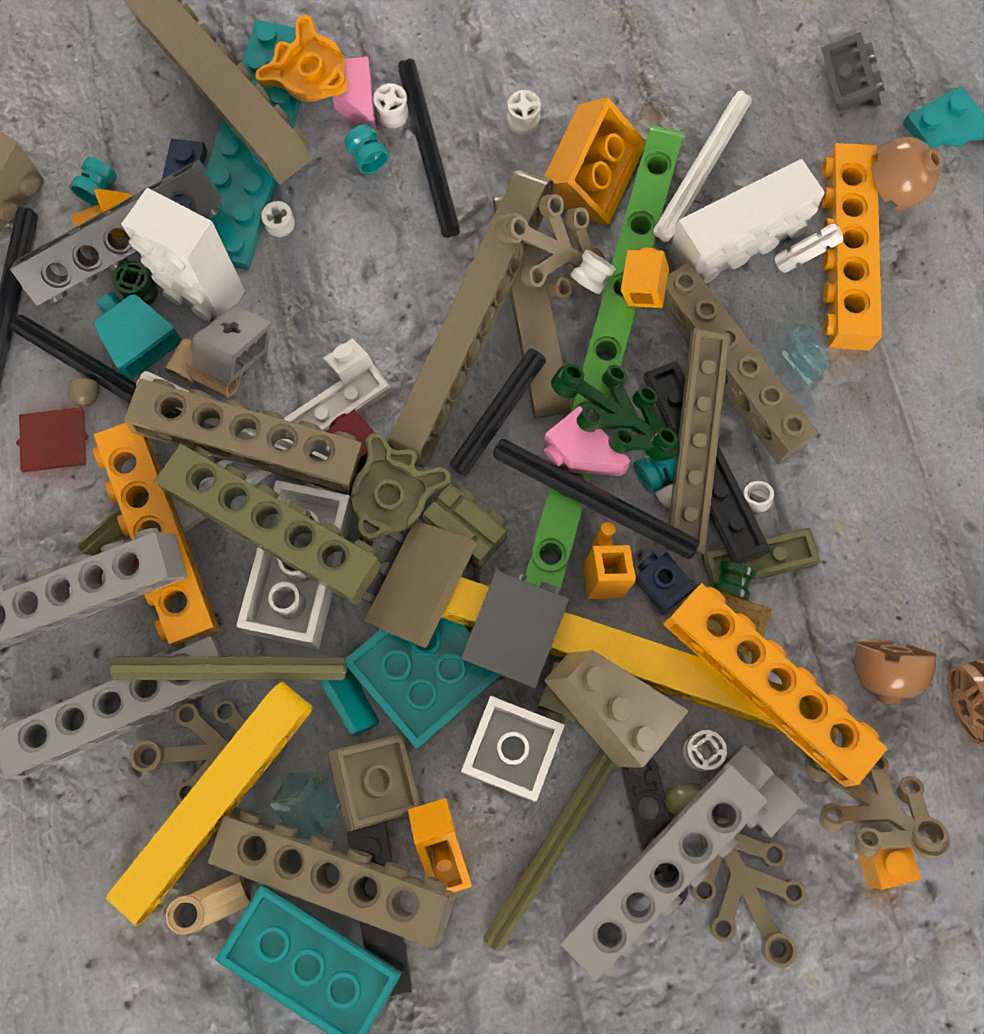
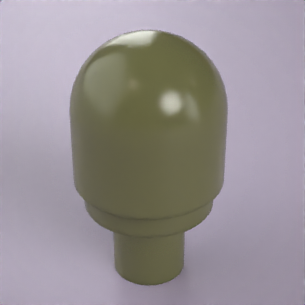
M695 783L672 786L665 795V805L668 811L677 816L703 789L702 786Z

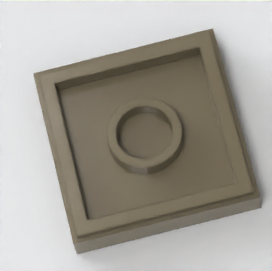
M403 734L328 752L346 832L408 815V809L421 806Z

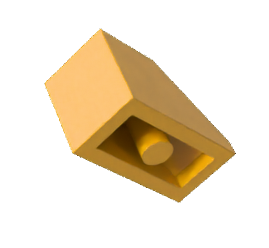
M440 799L408 809L414 843L426 876L435 877L447 882L446 889L453 892L472 887L447 799Z

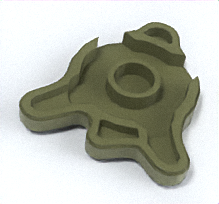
M372 433L366 438L367 460L353 482L350 497L352 509L358 521V535L363 540L369 542L376 541L383 535L399 533L411 527L422 514L426 500L435 492L446 488L451 482V474L444 467L418 471L415 467L418 457L417 453L412 449H392L386 438L380 433Z

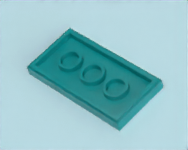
M261 884L215 959L216 962L327 1034H368L402 974L400 970L264 884Z

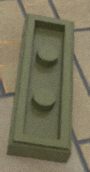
M809 527L765 538L770 548L769 553L745 562L742 565L756 570L755 580L816 566L821 563ZM725 548L705 552V554L701 555L710 587L719 579L720 571L718 566L720 561L731 562Z

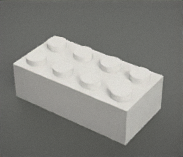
M800 159L678 220L668 255L677 269L689 262L705 284L714 280L721 271L729 267L731 269L739 268L751 256L759 252L766 254L773 250L780 241L788 237L796 239L804 234L809 228L808 224L812 216L818 211V205L825 192L804 161Z
M146 188L121 224L130 237V245L142 256L141 262L151 270L153 274L151 278L163 289L162 295L167 300L178 306L181 303L190 306L197 316L206 321H210L211 318L215 320L218 315L224 314L238 303L245 289L213 222Z
M275 481L273 490L279 494L277 500L288 506L291 502L301 505L311 513L310 519L322 525L324 520L334 524L344 532L342 537L347 540L354 512L349 495ZM268 515L265 518L263 528L274 527L279 521V515ZM302 533L298 535L295 539L294 547H306L312 540V534ZM257 548L236 627L248 635L319 650L333 591ZM343 552L332 553L327 559V566H340Z

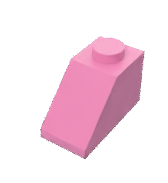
M368 56L346 58V78L349 84L344 93L332 96L334 108L355 125L369 124L376 131L372 76Z
M580 406L545 434L544 453L547 458L558 467L562 465L570 473L621 477L627 472L631 460L625 454H619L611 449L608 444L609 437L602 429L586 432L578 426L576 418L582 411Z

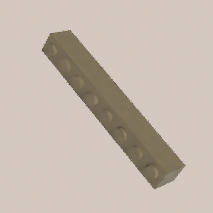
M124 0L137 22L279 185L312 160L305 147L309 144V141L298 126L291 128L288 125L290 120L278 104L274 107L270 105L271 99L259 83L253 86L251 83L253 80L241 63L235 66L233 63L234 58L222 42L219 45L215 43L217 40L212 31L205 23L201 25L197 23L199 19L187 3L182 6L180 4L181 0Z

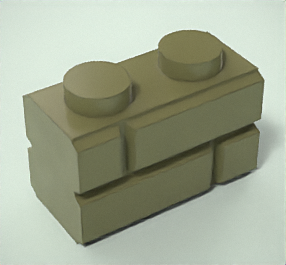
M449 484L437 497L436 501L421 516L422 522L469 537L475 541L477 545L468 562L480 570L506 540L508 530L504 526L507 523L494 510L489 509L486 513L477 506V497L467 488L462 486L458 490L452 484Z

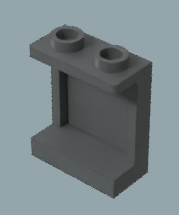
M505 568L504 573L496 570L461 660L528 687L535 688L569 599L562 596L563 590L549 583L542 582L540 587L525 582L527 575L519 571Z

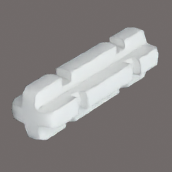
M836 224L828 225L821 229V234L814 233L791 246V251L788 252L786 249L777 254L775 262L778 269L783 273L789 272L797 267L796 263L800 262V264H803L825 252L827 246L832 248L840 244L844 240L843 234Z

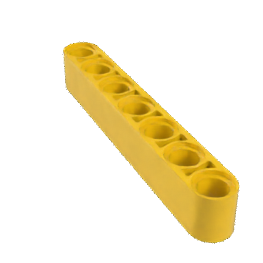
M283 681L278 683L266 695L110 890L106 900L134 926L140 925L155 910L214 836L221 825L223 816L230 815L300 728L310 715L313 706Z

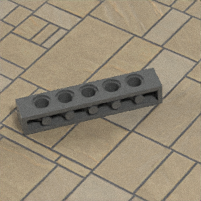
M200 159L147 187L170 200L177 194L186 195L192 202V205L187 209L207 219L216 215L220 211L218 206L222 205V196ZM146 189L38 247L14 262L10 270L36 306L45 301H48L49 304H54L68 294L66 290L78 284L80 288L85 287L98 278L96 273L107 267L110 271H114L122 263L128 262L127 256L137 250L130 245L129 241L124 243L115 241L110 231L116 228L125 230L121 225ZM85 245L92 246L97 250L99 257L96 259L84 257L80 247ZM55 262L61 263L67 268L68 274L65 276L55 274L51 270L50 264Z

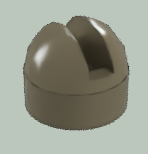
M84 378L69 380L68 393L70 399L77 406H91L97 400L99 383L95 380Z

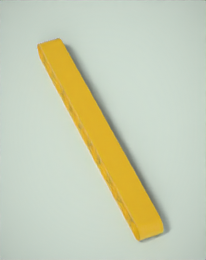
M460 577L441 617L473 628L489 586ZM564 612L549 654L564 659L568 653L594 650L655 690L782 732L700 657ZM768 680L771 688L776 691L781 690L782 684ZM801 699L799 702L800 713L805 718L810 719L812 708L807 701ZM832 727L830 737L835 744L838 729Z

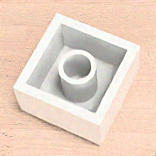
M490 696L461 772L520 797L537 802L565 725Z

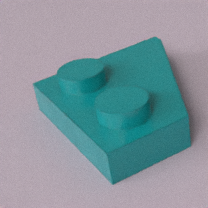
M962 85L908 114L903 121L904 126L914 138L924 141L931 148L939 147L940 145L964 146L967 141L984 140V113Z

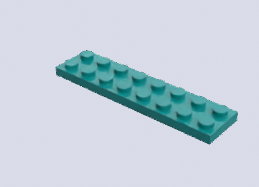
M256 20L242 61V65L253 80L251 81L253 86L258 84L255 78L256 71L273 60L276 44L281 41L289 44L294 42L296 39L295 27ZM263 87L271 99L270 105L274 107L278 104L290 120L288 125L294 128L302 101L293 98L282 88ZM222 121L206 170L222 196V205L218 206L220 211L209 218V220L213 222L234 268L249 271L264 225L262 211L271 202L277 182L230 127Z

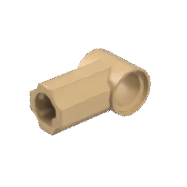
M182 338L164 370L184 384L192 386L195 383L226 399L234 395L240 386L242 374L233 382L227 384L191 366L193 350L191 349L192 340Z
M233 874L187 896L176 898L167 908L166 923L168 927L176 934L195 933L208 925L247 908L251 901V894L246 881L242 876ZM187 903L193 904L198 914L196 921L190 927L184 925L180 920L181 909Z

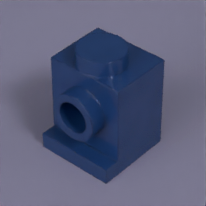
M667 552L661 557L653 553L637 566L641 572L636 577V584L662 615L689 595L697 586L694 580L688 578ZM665 572L671 579V582L667 584L660 582L658 573Z

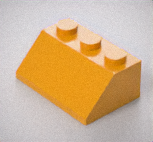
M608 97L579 104L544 177L554 181L553 194H558L563 199V210L568 211L571 208L582 207L588 211L591 221L604 226L609 225L645 148L646 140Z

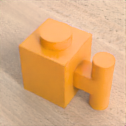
M604 522L590 545V552L582 564L587 599L624 598L636 581L630 545L614 546L612 537L616 532V527L611 522Z

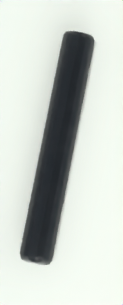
M532 348L527 350L450 461V466L456 472L466 476L473 468L546 363V358L540 352Z

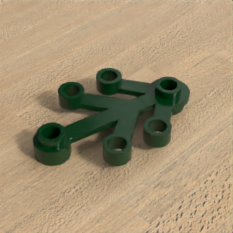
M575 364L561 366L552 377L551 386L558 395L564 398H574L577 394H580L608 413L602 414L593 406H585L577 416L576 421L578 426L586 432H594L596 429H616L608 439V444L613 451L625 454L628 451L645 450L651 458L657 461L672 459L679 453L680 446L677 435L671 429L663 427L655 410L654 404L658 400L657 393L651 387L642 385L633 395L632 401L641 410L645 419L643 421L637 416L623 384L627 380V373L622 367L610 365L602 375V381L609 388L614 400L584 381L583 370ZM628 429L633 430L639 435L634 436Z

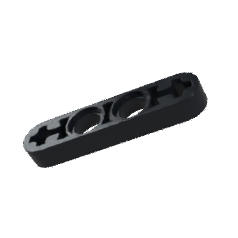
M653 757L647 762L649 771L644 773V780L646 785L654 782L655 790H644L634 795L632 787H640L639 778L635 774L630 775L629 767H621V775L640 853L648 846L649 841L653 837L658 836L671 822L670 813L665 805V793L658 766ZM646 796L654 798L659 804L660 811L657 817L652 820L642 818L638 812L639 801ZM662 863L657 867H665L671 863ZM675 866V870H667L670 881L674 880L678 875L677 867ZM657 872L656 876L658 879L664 881L662 872ZM688 886L678 895L682 899L679 905L687 898Z

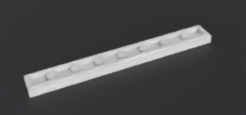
M373 364L345 384L341 380L285 417L284 420L299 424V421L311 422L319 426L321 431L326 432L336 417L344 413L349 414L354 409L361 413L390 393L391 387ZM225 459L217 463V465L224 469L227 464L239 469L247 476L245 481L253 486L271 474V472ZM214 477L202 480L199 490H206L211 487ZM171 497L184 533L207 518ZM153 526V527H151V528H158V531L161 532V527H160V526Z

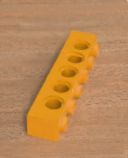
M835 143L829 157H824L822 162L821 177L826 178L822 208L827 211V218L823 222L822 229L830 224H836L844 238L840 244L832 248L827 246L822 261L823 271H827V281L823 288V302L828 303V314L824 318L823 333L828 335V348L871 351L882 337L878 190L872 175V165L877 163V155L873 156L877 145ZM845 243L852 245L854 248L848 247ZM845 274L852 276L855 281L848 279ZM845 306L852 307L856 313L849 312Z
M126 423L93 434L98 446L93 448V453L101 469L106 468L110 480L105 482V487L112 502H118L122 515L117 516V520L124 536H130L132 541L135 540L134 534L150 529L153 526H160L161 532L175 534L188 578L144 594L150 606L155 605L159 619L155 620V626L159 637L163 642L168 641L169 645L180 647L190 638L198 635L208 636L220 631L173 500L170 495L166 494L154 482L161 472V468L150 438L132 433ZM136 459L135 468L129 473H122L123 464L127 460ZM142 492H148L149 498L147 503L142 507L134 508L135 497ZM136 558L134 565L136 570L139 567L138 558ZM179 594H185L187 598L186 607L181 612L173 613L170 607L172 599Z
M701 583L663 625L843 787L859 785L888 749L878 740L879 734L868 724L854 719L847 712L848 707L842 700L832 694L827 695L816 685V678L809 671L802 667H796L786 658L787 654L780 645L772 640L764 639L755 631V624L747 616L741 613L736 614L725 604V597L718 590L710 586L706 587ZM707 619H713L720 624L722 628L721 636H714L708 631ZM739 645L746 647L750 651L752 656L750 664L744 663L739 659L737 655ZM769 672L775 673L781 679L782 687L780 691L774 690L769 685ZM801 699L807 701L812 708L810 719L805 718L800 713L799 702ZM832 727L837 728L842 734L843 742L840 747L836 746L831 740L830 732Z

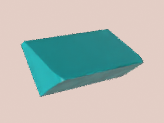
M348 668L346 677L343 680H319L350 735L358 737L378 725L379 719L355 676Z

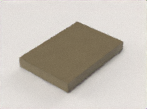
M416 521L412 525L364 622L426 648L477 543L469 537Z

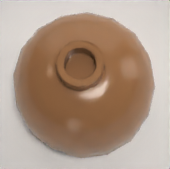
M900 137L879 146L874 151L873 156L878 154L877 163L872 165L875 186L885 202L892 200L898 205L893 208L894 210L905 211L926 200L936 189L940 175L941 158L939 153L918 138Z
M861 640L858 641L855 649V671L859 682L867 690L878 694V701L900 705L902 704V698H914L925 692L930 686L936 671L937 654L931 650L906 644V648L893 646V642Z

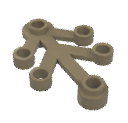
M558 194L545 195L539 202L540 212L546 217L553 238L529 227L526 219L518 213L502 214L495 221L494 231L500 242L510 244L523 241L550 254L537 264L524 267L521 278L527 287L542 286L545 283L546 275L566 262L572 264L574 268L580 267L585 250H589L605 259L603 253L598 248L592 247L586 230L590 217L588 211L582 207L569 209L565 216L566 225L573 231L578 250L572 248L560 216L564 209V202ZM551 201L553 203V210L550 208ZM573 269L563 277H553L549 281L548 292L552 298L565 299L570 296L572 287L578 284L570 276ZM533 271L535 272V280H534V281H533V278H532V273H533Z
M222 700L215 705L213 711L215 719L220 723L229 724L238 732L246 722V719L239 714L238 706L229 700ZM191 703L181 704L176 709L175 719L178 724L189 727L206 744L162 748L157 742L143 740L133 746L129 756L132 767L137 771L146 773L155 772L162 764L207 760L188 781L181 783L177 787L175 796L179 803L184 799V789L188 786L194 787L229 743L201 717L200 709ZM226 705H230L233 711L232 715L228 719H223L220 714L221 709ZM188 708H192L194 717L191 721L185 722L182 718L183 712ZM285 746L268 767L280 761L284 754ZM149 750H153L156 754V758L151 764H147L144 760V756Z
M807 755L804 767L812 780L817 782L829 781L864 805L840 806L836 803L824 805L819 817L823 828L831 832H837L843 828L844 824L889 822L901 830L878 832L873 828L861 829L854 843L856 850L861 855L874 857L879 853L880 849L911 848L921 857L937 859L947 852L950 845L948 831L939 820L930 817L923 797L924 785L919 779L913 776L903 777L896 790L899 799L909 805L912 816L910 817L898 809L887 773L889 764L884 756H881L875 764L881 770L872 768L866 775L868 779L872 780L874 793L861 783L855 786L843 787L824 769L817 767L820 765ZM905 787L912 788L916 793L908 792ZM827 814H833L837 816L839 820H831L829 817H827ZM922 837L930 839L932 843L924 840ZM862 839L873 841L875 846L865 844Z
M725 815L712 816L714 821L721 824L731 820L730 817ZM739 832L735 836L739 840L737 845L723 858L730 875L718 915L711 919L709 931L715 939L722 942L729 941L734 937L736 931L734 920L742 896L763 937L761 952L764 959L775 967L786 968L794 963L797 957V946L790 936L778 932L757 888L778 895L785 903L791 905H799L805 900L806 889L799 881L791 879L782 880L746 867L737 850L760 857L762 862L770 867L782 866L786 861L787 853L785 848L779 843H764L742 835ZM700 834L701 842L705 847L706 838ZM771 847H775L779 851V859L774 863L767 858V851ZM719 855L707 865L710 872L702 881L709 885V895L701 898L697 894V886L695 888L690 887L692 897L701 903H709L716 896L717 890L714 881L722 861ZM794 884L798 888L799 894L796 899L790 900L787 897L786 890L788 886ZM721 920H725L729 926L728 933L724 936H719L716 933V924ZM775 941H780L783 945V952L779 956H773L770 950L772 943Z

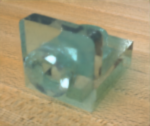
M815 321L807 328L804 325H800L786 338L789 343L782 353L783 357L808 385L819 379L830 365L823 350L811 343L822 327L818 321Z

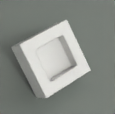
M353 338L339 345L333 352L324 357L328 367L343 384L373 365L369 355Z

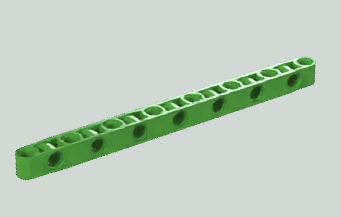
M651 125L612 262L616 270L612 276H608L582 369L584 381L611 399L612 394L603 383L602 375L610 365L621 367L637 307L627 306L624 297L618 295L615 291L621 290L627 251L640 250L647 247L653 248L656 237L653 230L664 210L684 132ZM654 171V172H658V173H660V174H659V175H658V174H653V173H651V172ZM634 230H641L646 234L640 235L635 233ZM607 352L613 356V359L608 361L602 360L597 354ZM580 394L574 397L571 412L579 406L582 409L585 406H593L602 414H608ZM572 473L573 475L587 482H590L592 474ZM550 487L525 575H527L525 582L540 587L542 582L561 588L583 504ZM545 550H553L559 555L560 560L556 564L549 565L544 563L539 555Z

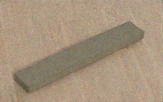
M694 328L690 336L678 436L680 451L676 455L668 524L697 538L700 544L695 554L702 555L705 554L730 333Z

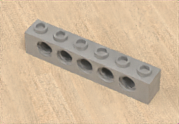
M158 528L142 530L134 534L135 540L130 542L118 541L106 544L101 547L102 553L97 555H80L69 559V566L64 568L53 567L36 572V579L28 582L26 580H19L5 584L3 586L4 591L0 592V649L188 578L175 534L159 532ZM136 558H138L139 560V567L137 571L135 570L134 566ZM103 571H104V573H105L104 583H102V573H103Z
M198 635L184 642V648L173 653L163 651L153 655L225 656L220 641L212 636L206 637V635ZM113 679L101 685L99 683H92L76 690L77 696L66 701L57 699L47 702L39 707L40 712L28 718L24 715L18 716L2 724L3 729L0 730V766L5 779L22 780L172 712L181 704L194 702L236 683V681L186 680L182 682L181 680H156L157 690L154 695L148 698L144 695V686L149 680ZM119 695L121 699L120 708L115 713L110 714L108 703L113 696ZM82 711L84 722L78 730H74L72 719L76 713ZM45 728L47 732L46 741L42 746L38 747L36 735L40 729Z
M727 762L563 934L560 945L595 981L604 973L608 977L612 976L626 959L622 954L632 944L639 947L654 930L651 924L660 914L668 917L679 906L682 899L678 895L689 884L695 888L706 878L710 872L707 865L717 855L724 858L733 850L739 841L735 836L745 825L749 828L754 827L765 816L767 810L763 806L768 802L767 798L733 765ZM719 803H728L734 807L733 818L724 824L717 823L711 816L713 808ZM690 833H700L706 838V845L700 852H689L683 846L685 837ZM666 862L675 865L678 869L677 877L670 882L661 881L655 874L658 865ZM640 892L649 898L650 905L645 910L636 911L628 905L627 898L633 893ZM612 922L619 926L622 934L615 940H608L600 934L599 927L604 923Z

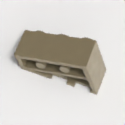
M0 131L1 231L9 221L15 218L17 209L22 207L30 196H33L38 191L44 179L18 142Z
M594 650L568 653L544 680L616 767L643 768L689 712Z

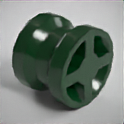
M721 560L718 566L720 576L713 583L712 587L723 596L740 601H749L751 593L748 588L750 582L755 580L757 571L742 564Z

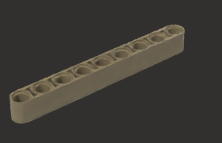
M521 169L517 170L513 175L388 440L389 446L395 450H414L418 456L415 465L419 467L426 466L431 459L530 247L529 244L523 241L510 244L500 242L494 231L495 221L502 214L518 213L526 219L529 227L538 230L544 217L540 212L539 202L543 196L554 193V181L552 179Z

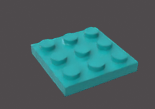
M442 617L426 648L379 630L346 658L347 668L417 750L501 677V675L461 660L471 633L464 625Z

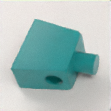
M109 292L104 294L97 302V306L104 314L95 320L94 326L114 364L130 380H133L175 349L182 340L171 323L135 294L129 295L121 301L115 293Z

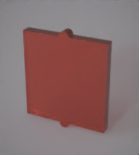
M82 407L19 415L20 439L16 441V444L20 447V470L22 472L86 465L85 440L89 438V435L85 432V417Z

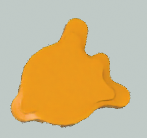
M302 15L296 20V39L290 44L283 41L277 43L273 60L261 66L255 75L257 82L262 87L282 88L293 98L303 102H315L329 96L341 95L346 91L349 84L346 78L345 57L341 50L330 38L318 34L315 22L309 15Z

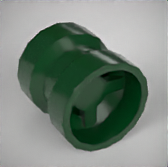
M128 261L119 265L114 271V285L124 299L129 295L135 294L148 305L154 303L158 295V288L143 264L137 261Z

